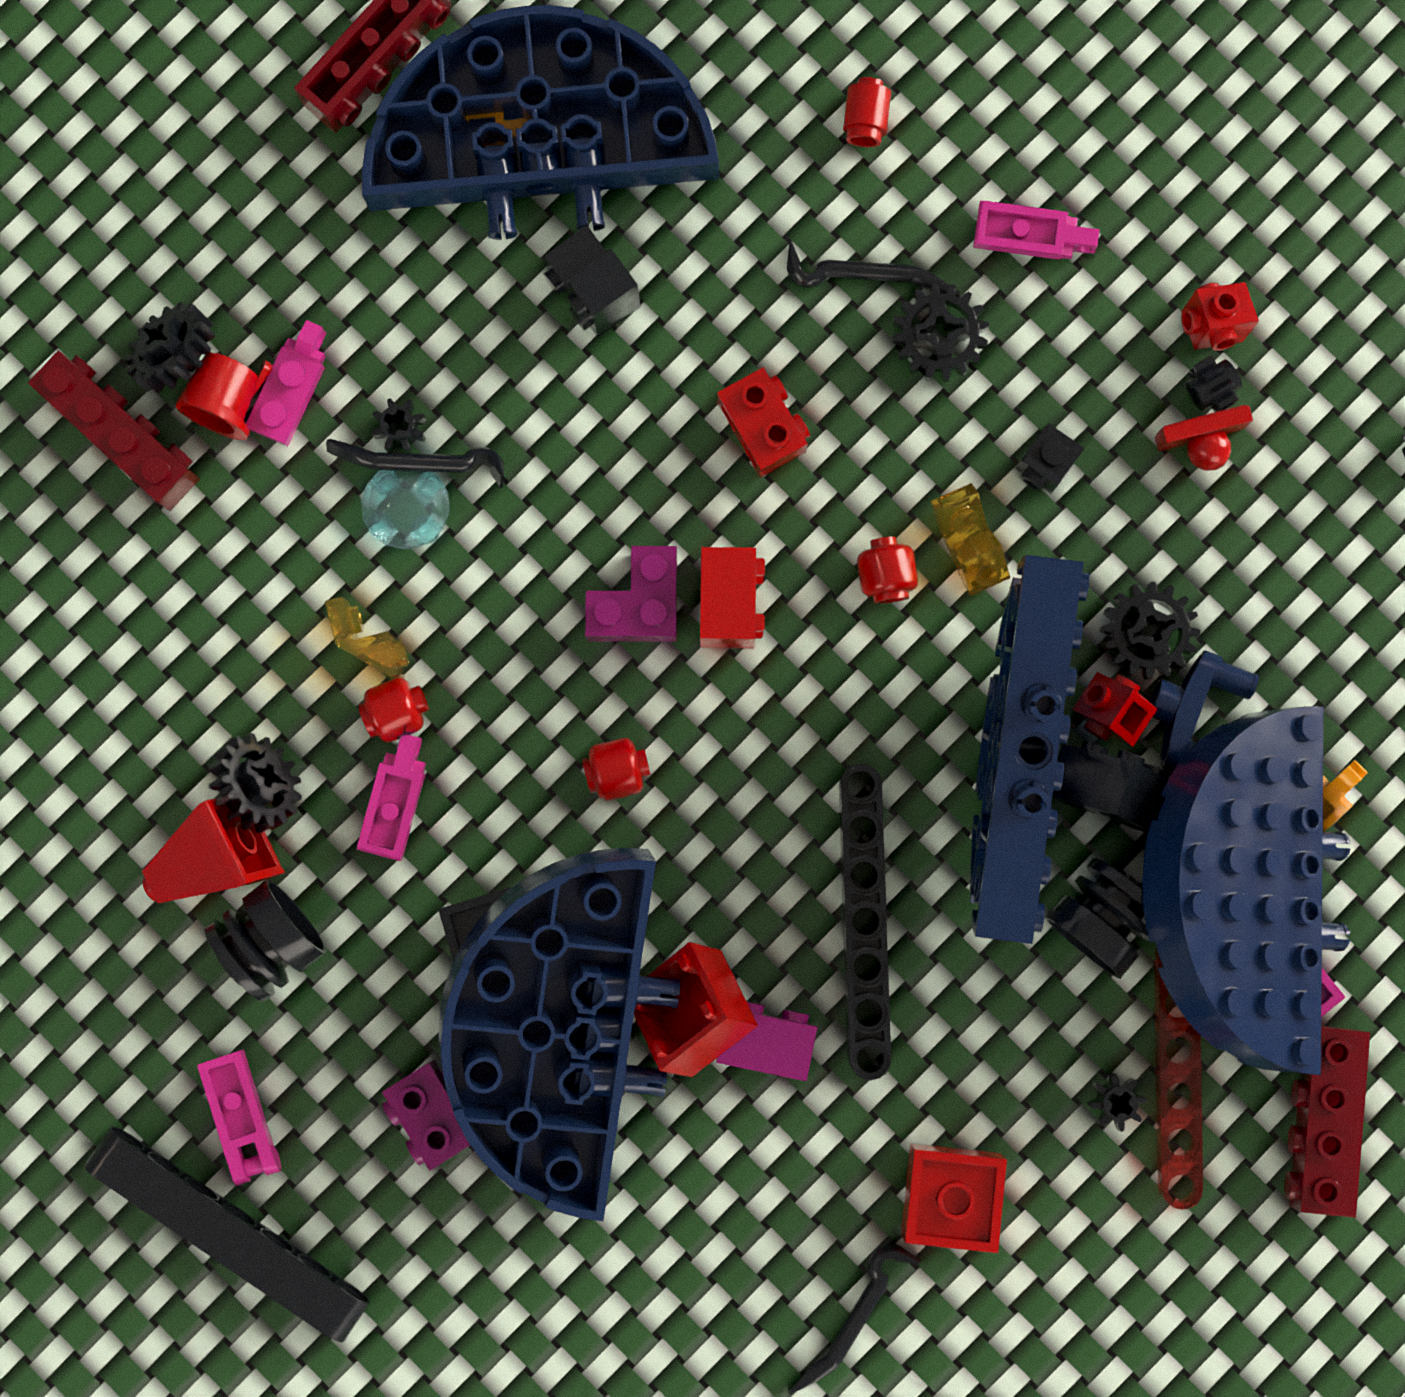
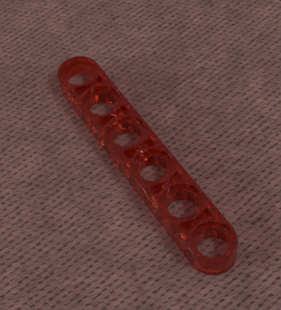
M1156 949L1154 956L1158 1189L1160 1196L1166 1203L1176 1209L1185 1210L1197 1205L1203 1194L1201 1035L1184 1016L1173 1017L1167 1012L1165 1002L1169 992L1158 970L1163 965ZM1174 1037H1183L1190 1045L1188 1058L1180 1063L1172 1062L1166 1053L1167 1044ZM1175 1083H1184L1190 1089L1191 1099L1185 1107L1173 1108L1168 1103L1167 1091ZM1176 1129H1185L1191 1135V1147L1184 1154H1174L1168 1148V1137ZM1177 1175H1186L1192 1181V1193L1185 1200H1174L1169 1194V1183Z

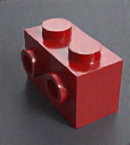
M764 367L717 392V403L760 478L806 453L808 443L805 439L810 437L808 428L798 413L792 416L783 402L788 399V395L777 375L770 378Z

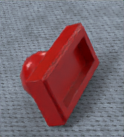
M1245 404L1165 425L1154 437L1158 452L1187 444V455L1193 465L1205 471L1217 470L1226 464L1231 454V442L1226 434L1243 430L1253 421L1250 407Z

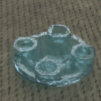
M380 470L366 485L361 501L363 520L370 533L384 545L398 549L419 548L424 544L435 542L439 537L440 531L445 527L450 511L448 492L441 478L434 472Z

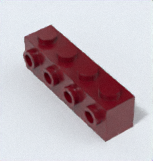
M373 0L294 87L303 106L335 134L343 125L345 127L350 126L359 117L362 111L361 105L371 94L380 93L388 85L392 77L391 72L401 61L407 62L414 57L421 46V39L430 29L436 30L443 25L450 14L451 1Z
M58 350L28 381V384L157 503L171 511L200 480L188 468L193 461L174 443L168 449L156 439L161 431L142 414L134 419L123 408L129 402L111 385L108 384L104 389L100 388L92 380L97 372L77 354L70 360Z
M1321 1026V1075L1300 1073V1079H1295L1293 1082L1291 1098L1293 1107H1297L1296 1125H1291L1288 1133V1149L1290 1153H1293L1292 1171H1288L1285 1176L1284 1194L1286 1199H1290L1289 1206L1299 1212L1356 1218L1371 1032Z

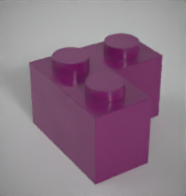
M631 546V591H586L585 636L588 642H677V546Z

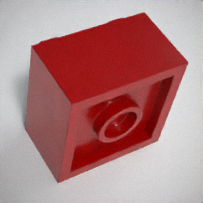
M701 547V648L754 649L755 639L763 638L765 616L763 614H756V585L764 583L765 559L756 558V548Z
M693 942L687 943L646 976L665 979L677 978L680 980V995H675V998L679 999L677 1008L637 1004L634 1008L635 1019L659 1071L688 1077L696 1075L758 1027L722 951Z
M910 1143L901 1231L904 1242L998 1253L1007 1159L1001 1153Z

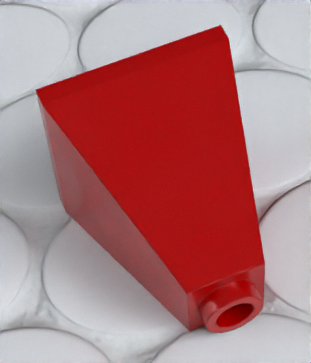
M218 798L205 800L196 806L142 870L144 875L142 884L145 893L151 900L163 903L249 885L278 877L285 872L265 831L257 833L254 826L247 830L241 829V818L239 817L229 821L227 819L229 808L226 805L217 806L215 802Z

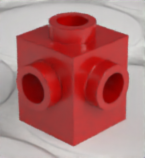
M1245 282L1219 286L1218 283L1205 284L1194 291L1192 297L1181 311L1182 327L1184 332L1190 336L1194 350L1212 348L1214 351H1221L1234 346L1236 343H1243L1259 322Z
M1096 672L1073 710L1087 721L1083 728L1095 737L1106 742L1109 736L1133 747L1157 711V708L1138 693L1140 687L1128 678L1117 674L1112 679Z

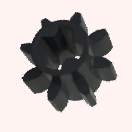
M1209 356L1189 370L1193 378L1186 382V390L1193 403L1201 411L1210 406L1214 413L1222 411L1239 400L1235 392L1242 388V381L1237 370L1228 360L1224 359L1216 364L1213 356Z
M389 398L387 399L388 408L383 413L373 412V416L380 422V428L374 429L371 433L375 439L387 437L384 447L387 453H392L396 446L403 447L406 453H411V444L416 440L423 442L426 440L425 436L419 431L418 426L427 422L424 414L411 415L414 410L412 400L408 399L402 407L395 405L392 399ZM404 419L408 429L406 431L399 429L395 434L390 425L393 422L400 424Z
M1110 1073L1108 1084L1102 1086L1095 1082L1092 1083L1093 1088L1098 1093L1096 1100L1087 1102V1106L1099 1109L1102 1112L1097 1119L1099 1125L1103 1127L1110 1119H1113L1116 1129L1123 1132L1125 1129L1124 1121L1129 1119L1138 1122L1142 1121V1118L1136 1111L1138 1104L1147 1102V1098L1135 1095L1132 1092L1137 1084L1135 1079L1130 1078L1126 1080L1122 1086L1119 1084L1117 1074ZM1112 1093L1119 1096L1122 1095L1121 1100L1126 1105L1121 1111L1115 1108L1111 1110L1112 1103L1108 1098Z

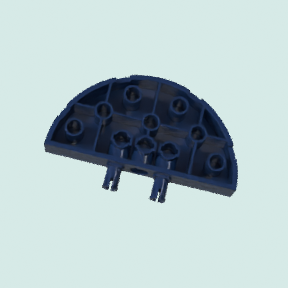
M552 5L521 6L481 15L469 20V25L454 31L448 36L446 34L441 35L421 50L401 71L379 105L370 139L367 138L362 167V196L370 211L487 201L488 237L493 240H502L501 221H503L506 239L517 236L513 199L575 193L577 230L580 231L585 226L589 227L588 214L591 213L593 230L599 231L605 228L601 202L602 190L719 179V159L709 118L692 90L689 80L677 65L654 43L618 21L610 18L607 21L593 15L584 14V10ZM504 112V120L525 118L528 121L521 128L516 129L517 137H514L512 129L507 130L503 125L495 123V117L469 119L468 122L466 116ZM497 141L504 143V145L487 146L490 143H497Z
M1025 555L1017 566V574L1022 575V578L1013 577L1009 588L995 648V657H1000V672L990 677L975 788L977 799L982 800L980 816H973L970 856V903L978 904V910L972 909L971 923L975 937L1033 944L1034 932H1042L1045 905L1038 903L1040 885H1048L1051 873V857L1045 856L1047 838H1054L1057 828L1058 813L1057 810L1051 809L1053 790H1061L1064 775V763L1058 762L1057 758L1059 743H1067L1070 731V715H1064L1066 696H1073L1076 686L1077 670L1070 667L1072 648H1080L1083 634V621L1076 620L1078 601H1086L1089 589V573L1082 572L1084 562Z
M1304 706L1243 715L1229 724L1216 727L1201 738L1186 753L1174 769L1161 793L1165 800L1158 820H1151L1144 853L1142 888L1143 908L1149 942H1156L1163 965L1158 968L1160 976L1173 1001L1193 1028L1212 1046L1227 1051L1238 1058L1237 1061L1245 1065L1270 1071L1321 1075L1322 950L1341 952L1348 947L1350 939L1335 938L1336 934L1350 935L1349 929L1344 923L1322 922V859L1345 860L1350 853V848H1337L1336 843L1350 844V840L1343 832H1323L1324 707Z
M616 848L578 854L552 863L510 888L483 914L464 940L451 966L440 1007L438 1033L444 1082L454 1116L469 1144L494 1174L520 1194L522 1192L533 1199L544 1203L545 1207L556 1212L582 1219L604 1221L623 1094L635 1093L664 1097L666 1091L662 1084H667V1072L659 1071V1068L627 1065L634 1008L636 1005L647 1004L676 1009L679 999L675 998V995H680V980L677 978L665 979L640 976L656 860L649 849Z

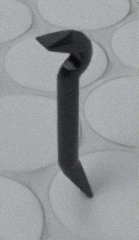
M789 242L787 272L791 280L801 287H815L828 277L907 282L930 291L932 284L937 283L940 293H947L950 286L934 274L915 265L824 260L817 263L815 272L807 274L800 267L801 262L793 243ZM956 290L955 296L960 297L961 293Z
M333 439L326 441L328 453L373 470L465 473L473 470L477 464H485L490 468V473L498 486L503 488L504 461L497 452L487 447L473 448L464 455L375 453Z
M886 1244L874 1250L868 1263L871 1280L827 1352L816 1360L788 1388L790 1395L826 1377L842 1363L887 1289L888 1275L881 1270L884 1260L894 1259L897 1262L920 1264L921 1260L897 1244Z

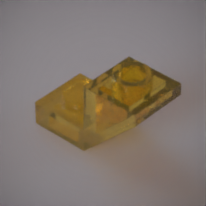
M970 483L932 500L931 504L941 536L970 596L1010 579L1002 546L987 525L979 493L973 484Z
M343 597L325 601L335 645L393 679L397 677L405 679L402 667L409 666V661L403 640L395 641L394 635L389 631L358 639L357 633L364 631L358 607H350V603Z

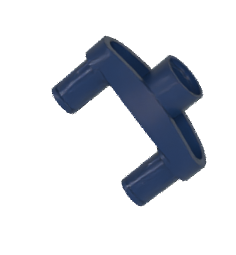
M1204 650L1190 667L1181 685L1160 679L1152 692L1149 702L1157 708L1152 718L1166 723L1160 754L1161 766L1174 771L1186 753L1194 746L1191 738L1208 690L1212 686L1248 700L1256 690L1259 675L1222 662V656Z

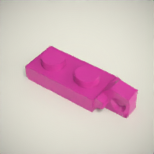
M983 200L979 203L973 248L1058 260L1061 258L1072 259L1073 252L1095 253L1100 229L1077 226L1078 218L1068 216V212Z
M306 320L297 340L288 338L284 347H281L274 362L273 370L268 376L246 422L249 430L288 447L325 369L323 362L326 355L319 351L327 334L323 327Z
M414 735L402 736L396 755L386 752L383 763H379L356 850L402 861L426 775L424 774L426 763L417 761L422 738Z

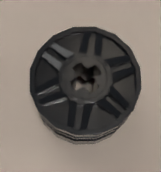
M1093 858L1086 867L1100 883L1097 885L1082 875L1075 879L1076 884L1086 895L1087 899L1081 903L1073 897L1062 895L1044 918L1080 952L1111 975L1121 979L1139 957L1134 946L1126 938L1132 933L1143 940L1149 941L1146 924L1142 921L1145 918L1143 888L1141 883L1125 871L1112 867L1098 858Z
M270 879L262 882L242 898L245 910L250 917L249 920L233 909H229L222 914L225 924L215 920L204 928L205 936L224 970L237 984L261 1002H265L275 994L273 984L282 988L289 983L287 972L282 964L283 961L299 972H302L327 953L324 942L306 915L289 895Z

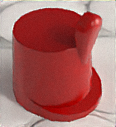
M209 352L204 355L201 360L203 365L195 370L175 407L191 421L215 433L231 439L247 440L250 430L245 424L244 419L252 397L271 374L273 365L264 360L256 374L249 367L230 357Z

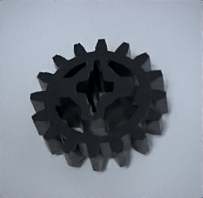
M934 283L928 296H925L920 289L915 290L914 298L916 303L914 305L907 301L901 303L900 308L906 314V317L894 318L893 325L902 329V332L893 335L892 342L893 344L904 345V348L898 353L899 361L911 358L912 363L909 372L912 374L918 371L920 367L926 369V381L932 379L934 372H941L943 381L949 382L951 370L954 369L963 377L967 373L965 362L969 361L977 365L981 359L974 349H986L988 344L987 339L979 336V333H983L989 328V322L977 320L984 309L982 304L971 308L968 304L972 293L968 291L959 298L955 296L956 286L954 284L949 286L947 293H940L937 283ZM946 305L958 310L965 318H957L947 311ZM928 308L929 316L925 322L911 327L915 317L922 310ZM936 324H942L944 331H951L948 333L945 342H939L937 335H930L934 331ZM970 338L966 349L960 355L953 358L952 348L955 344ZM916 348H926L934 354L935 360L926 358Z
M178 302L174 310L168 306L164 307L162 316L159 318L154 315L149 317L150 323L146 322L142 328L137 330L140 336L139 339L129 343L128 347L133 353L125 357L124 361L129 365L126 372L147 392L153 389L156 393H161L165 385L171 390L175 389L178 379L181 377L186 381L190 379V372L193 373L203 365L200 360L201 355L211 351L212 348L207 342L215 337V333L210 329L213 323L192 303L186 306L182 302Z
M1151 581L1147 584L1145 592L1142 593L1138 584H1134L1129 587L1130 598L1122 593L1117 594L1113 598L1119 607L1118 609L1108 607L1103 612L1111 620V624L1101 626L1099 632L1110 635L1111 640L1106 642L1102 649L1115 650L1117 655L1113 658L1111 664L1115 666L1123 661L1127 663L1126 675L1129 677L1134 675L1138 669H1141L1143 679L1150 680L1153 678L1155 669H1157L1159 675L1165 678L1171 675L1170 663L1177 669H1181L1186 665L1181 654L1192 655L1197 650L1188 641L1190 638L1200 635L1201 630L1192 628L1189 624L1198 614L1197 612L1186 613L1183 607L1189 600L1186 596L1177 601L1172 598L1173 586L1169 585L1162 593H1158L1156 582ZM1153 603L1165 607L1171 614L1166 615L1155 610ZM1131 608V624L1128 630L1121 632L1123 617ZM1146 625L1149 627L1166 625L1153 638L1151 636L1143 637V635L1133 637ZM1178 630L1177 643L1169 654L1168 640L1172 632ZM1134 647L1144 652L1147 660L1135 656L1128 648Z
M253 733L244 738L240 736L224 744L222 749L214 753L213 756L218 762L209 766L208 771L217 776V780L210 783L209 788L220 792L221 797L215 803L217 806L226 805L229 808L227 813L229 821L239 817L241 818V829L247 830L254 826L257 833H262L269 828L273 830L288 822L287 818L297 813V809L293 804L300 801L302 795L294 790V786L301 783V778L292 776L290 770L295 766L294 761L284 762L281 758L284 748L280 746L272 750L270 748V738L265 737L257 742V738ZM246 758V761L241 763L239 762V759ZM270 803L272 804V807L270 809H266L265 805Z

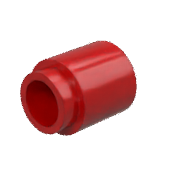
M863 77L859 78L857 83L848 86L843 130L847 133L846 141L851 145L868 148L881 145L882 137L887 134L891 90L883 86L884 82L880 79Z

